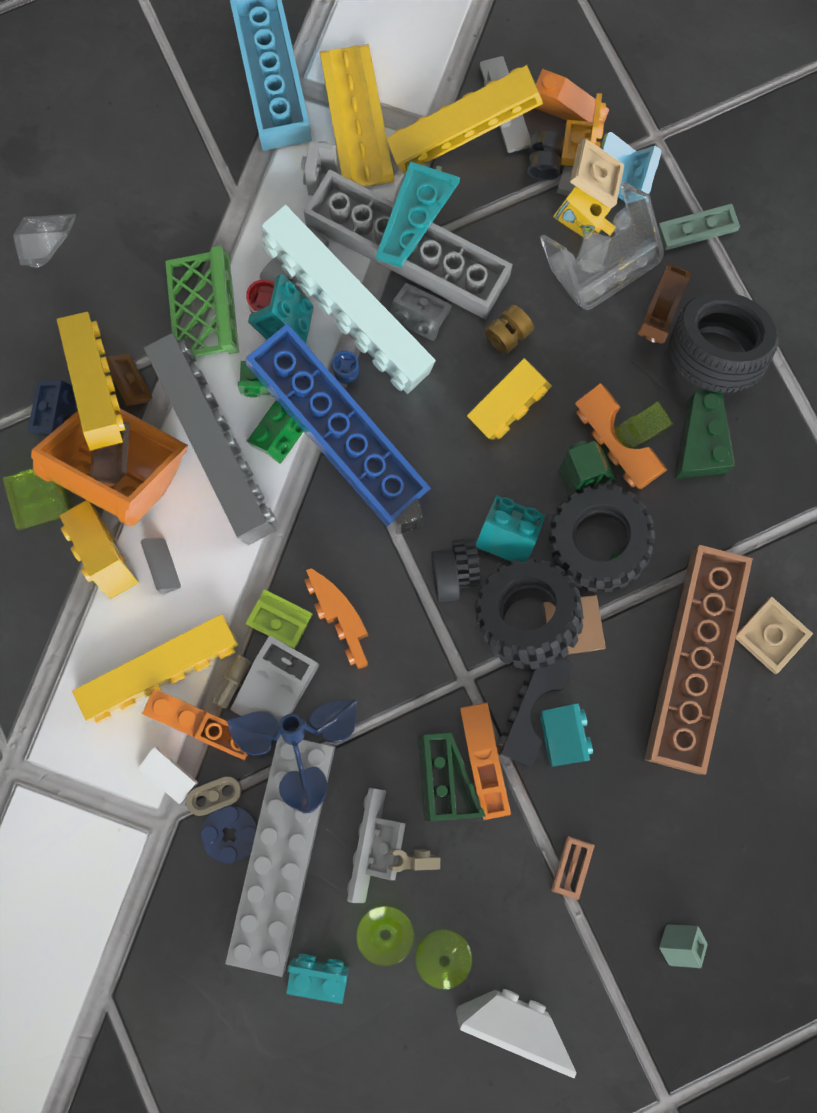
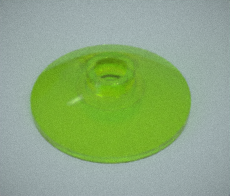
M387 906L375 908L362 918L358 926V947L363 956L376 965L390 966L399 963L408 955L413 945L414 932L412 924L408 917L396 908ZM384 929L389 930L391 933V937L387 940L380 937V932Z
M438 930L428 934L421 941L416 952V967L419 975L427 984L438 989H450L458 986L467 978L472 966V954L468 943L462 936L450 930ZM447 956L450 959L447 966L440 965V957Z

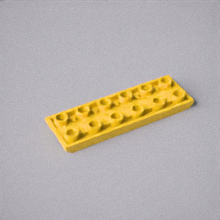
M369 44L319 51L341 175L363 187L393 183L392 163Z

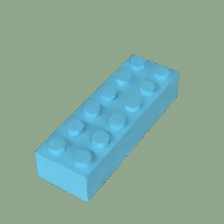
M230 0L262 150L265 151L312 141L309 119L282 0Z

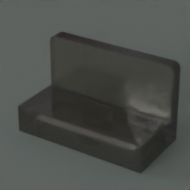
M123 422L125 430L120 431L122 443L91 451L90 477L97 481L117 484L126 475L130 423Z

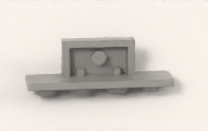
M503 56L480 62L484 87L490 81L499 80L509 75ZM523 114L499 126L508 153L530 148L531 138Z
M369 788L368 794L364 799V816L358 830L359 842L353 856L354 868L352 878L347 887V901L351 903H365L370 876L387 880H395L397 872L389 870L388 865L397 864L399 858L398 855L388 854V850L392 848L401 850L406 823L381 818L386 790Z

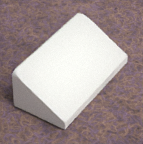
M153 747L139 767L145 775L178 804H181L190 791L198 784L192 776L158 747Z

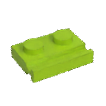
M264 589L246 625L267 636L270 635L295 649L313 614Z

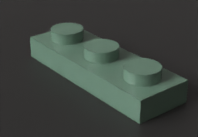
M728 204L661 222L657 229L664 249L669 250L736 232L740 228V224L733 205Z

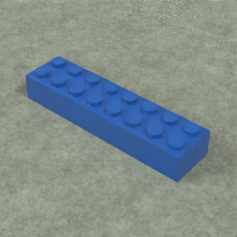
M288 323L246 357V366L386 526L390 525L431 489Z

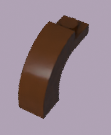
M669 263L666 264L642 320L638 335L651 342H658L660 344L665 342L678 304L690 280L691 272Z

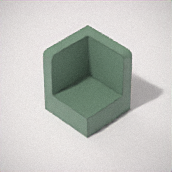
M668 924L665 927L659 948L670 966L701 968L708 944L698 926Z

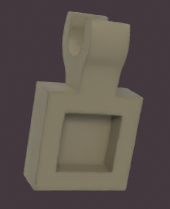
M396 848L388 850V854L398 855L399 858L397 864L388 865L389 870L401 872L406 869H440V857L431 855L430 850L415 849L413 854H406L404 851Z

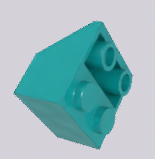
M496 495L477 540L476 547L509 561L519 559L520 563L527 562V558L530 557L537 541L545 514L540 513L534 508H527L517 504L510 498H502Z
M579 703L539 712L549 767L590 760L589 754H593L590 737H585L583 726H587L585 710L580 709Z

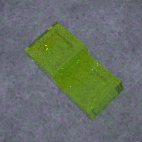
M656 402L637 416H632L615 427L614 431L618 440L625 447L633 449L672 426L673 422L661 403Z

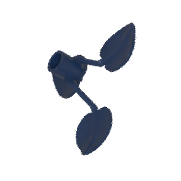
M343 699L319 706L310 716L311 726L307 725L306 721L301 720L296 714L283 716L278 726V722L272 714L258 711L238 718L228 719V728L234 743L249 755L266 754L271 749L272 740L277 741L281 735L285 743L293 745L299 771H291L284 775L279 784V793L283 802L289 807L303 814L311 813L321 805L325 798L327 780L320 768L310 767L305 770L303 768L298 744L305 737L304 729L315 736L322 734L323 738L328 742L336 743L346 740L355 730L357 702L354 699Z

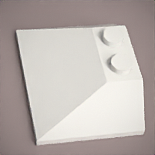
M503 989L502 993L493 990L458 1006L456 1014L461 1031L575 1078L576 1070L549 1013L545 1011L546 1007L533 1000H530L529 1004L518 1000V994Z

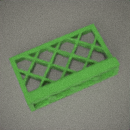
M222 246L211 247V252L165 261L171 327L175 337L178 340H185L188 336L194 340L195 344L191 350L195 357L228 352L229 354L239 353L230 256ZM210 261L211 268L204 276L196 270L202 262ZM185 266L188 270L179 281L174 277L173 267ZM193 273L202 278L194 290L185 285ZM206 283L213 286V292L207 300L199 295ZM184 288L191 294L181 305L176 301V295ZM197 297L204 304L195 315L187 308ZM211 307L215 310L216 316L208 325L201 317ZM184 312H187L193 319L183 329L179 326L178 320ZM199 321L207 328L199 339H196L190 332ZM211 332H214L218 335V345L207 347L203 342Z

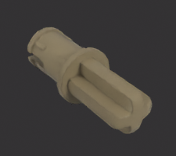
M239 654L237 655L227 675H223L225 679L212 699L214 704L224 709L228 707L238 687H242L241 682L253 662Z

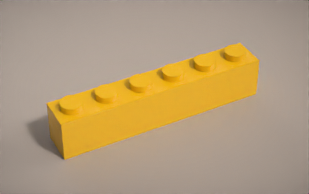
M526 65L512 70L509 75L499 80L490 81L485 87L476 92L465 94L462 99L453 104L442 106L437 112L429 116L419 118L414 124L396 130L393 135L386 139L397 166L406 174L410 162L423 165L538 107L543 102Z
M88 311L58 318L57 323L75 400L89 450L122 443L120 431L125 430L121 414L116 415L115 413L120 408L116 394H110V392L115 391L111 375H105V373H110L106 357L101 358V355L105 354L101 338L96 339V337L101 336L97 321L91 322Z
M220 614L72 690V693L85 721H95L98 724L111 718V712L119 708L123 711L136 705V699L144 695L146 698H149L153 688L162 691L161 686L169 682L171 685H174L186 679V673L194 669L196 672L208 668L211 665L209 661L217 657L225 659L235 653L234 649L240 645L226 617Z

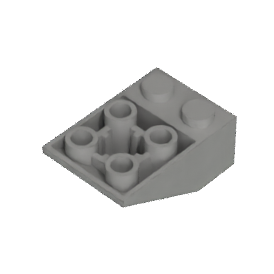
M269 635L254 660L230 710L240 716L258 711L267 712L275 717L279 726L283 716L292 714L320 665Z

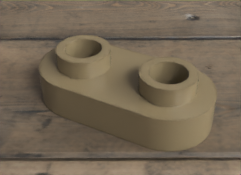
M222 777L190 791L187 796V808L192 814L202 816L229 806L239 800L242 794L241 784L233 777ZM230 785L233 789L230 796H226L223 792L224 787ZM200 796H204L207 800L206 805L203 807L199 806L197 802Z

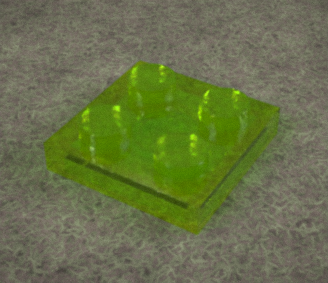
M34 469L3 478L15 528L18 530L60 518L59 515L69 510L64 488L53 481H45L36 476Z

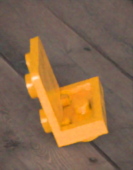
M597 93L592 122L567 120L561 165H574L578 143L584 137L600 148V142L596 141V139H602L604 122H599V119L604 120L606 103H601L602 93Z

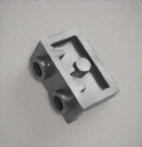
M405 283L394 298L390 313L403 327L434 341L452 305Z

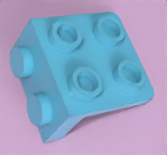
M612 132L606 133L600 148L624 164L618 197L625 203L648 197L662 151L656 146L635 151Z

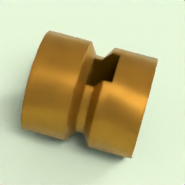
M514 304L501 314V320L495 319L484 330L488 340L503 354H508L518 345V339L524 340L534 331V325L529 316Z

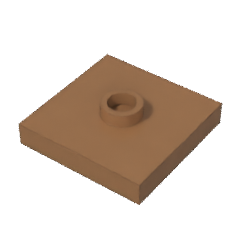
M597 595L581 597L584 619H582L583 629L582 633L578 635V642L575 647L568 646L569 654L606 649ZM543 602L545 623L552 618L555 612V606L551 602Z

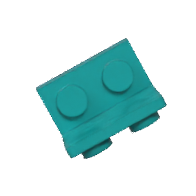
M280 274L276 277L270 305L250 314L248 323L266 340L288 323L306 344L314 306L283 274Z
M299 954L298 958L293 957L287 971L290 972L286 994L343 1004L349 967L343 966V961L327 959L326 963L315 961V956L308 954Z

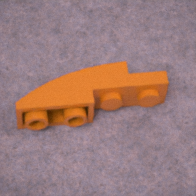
M312 568L306 570L309 578L304 579L309 593H316L319 603L314 605L319 618H326L328 624L336 620L339 621L335 628L340 640L345 638L347 640L349 649H346L345 652L350 665L356 664L358 669L368 666L359 640L368 637V633L354 607L344 594L323 575Z
M153 688L141 714L242 760L246 759L248 754L243 752L231 737L228 721Z
M488 702L461 707L480 806L486 817H483V820L511 815Z

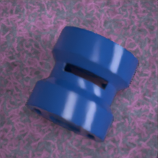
M348 350L340 351L334 356L332 366L335 378L343 384L354 382L359 376L357 356Z

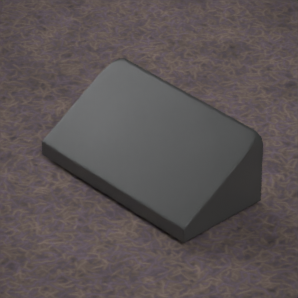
M163 538L142 539L140 543L156 590L166 594L181 588L166 540Z

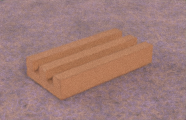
M566 836L551 891L579 900L595 845ZM575 844L564 886L560 888L571 845ZM584 847L586 851L574 892L569 891L581 848Z

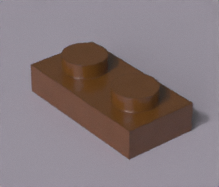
M130 354L113 355L106 358L110 369L109 374L127 406L145 404L153 398Z

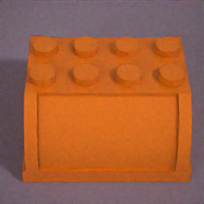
M120 409L115 411L116 415L121 414L125 430L120 431L123 442L90 451L83 433L79 412L77 411L32 449L31 458L33 459L34 473L41 479L53 481L117 516L119 521L127 526H134L165 494L178 470L182 456L187 451L188 445Z

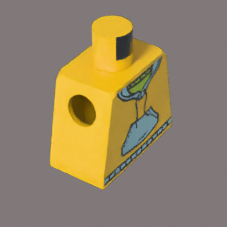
M575 186L553 216L586 239L596 231L607 240L616 228L605 219V216L611 209L577 186Z

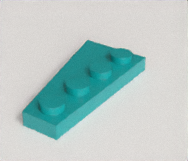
M410 162L379 245L376 260L401 268L460 183V177Z

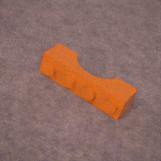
M600 383L575 403L579 408L576 411L577 415L585 424L588 422L594 428L592 435L600 445L606 444L610 450L607 453L608 457L616 466L620 464L626 471L623 477L631 487L636 485L637 488L642 489L667 471V468L651 448L630 449L618 440L614 430V420L620 405L603 384Z

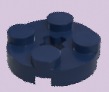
M228 806L212 812L204 822L201 831L204 849L213 859L226 864L245 859L252 851L257 822L251 813L240 807ZM226 827L229 830L233 827L237 830L235 833L237 839L234 842L232 840H224V829Z

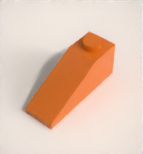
M542 69L536 82V87L543 104L534 109L566 121L592 122L596 99L566 77ZM607 107L605 109L604 120L599 119V122H605V119L609 112V109Z

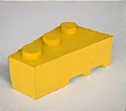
M524 358L467 417L489 439L493 440L496 437L500 439L510 429L508 426L514 420L521 419L528 412V408L535 401L540 400L552 385Z
M86 500L59 515L64 524L61 527V531L68 541L72 540L74 546L71 547V551L78 561H82L84 566L81 567V571L88 582L93 580L110 599L139 583L135 575L126 567L125 557L119 553L114 543V538L91 502Z

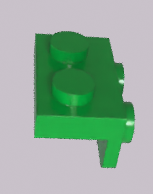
M275 400L246 442L252 447L268 454L274 461L281 464L304 431L279 402Z

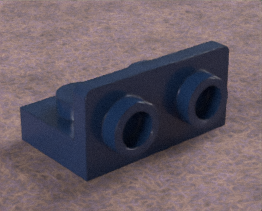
M63 380L37 381L28 426L29 432L33 434H51L75 413L76 400L71 384Z

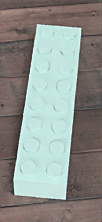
M286 204L262 225L263 249L272 259L276 257L282 263L281 268L290 278L294 276L300 282L299 286L302 291L309 297L312 295L319 302L317 305L327 316L331 314L337 320V327L344 334L349 333L355 339L354 344L362 353L367 352L373 358L372 362L379 371H386L392 378L390 379L391 383L399 391L404 390L408 394L430 374L436 360Z

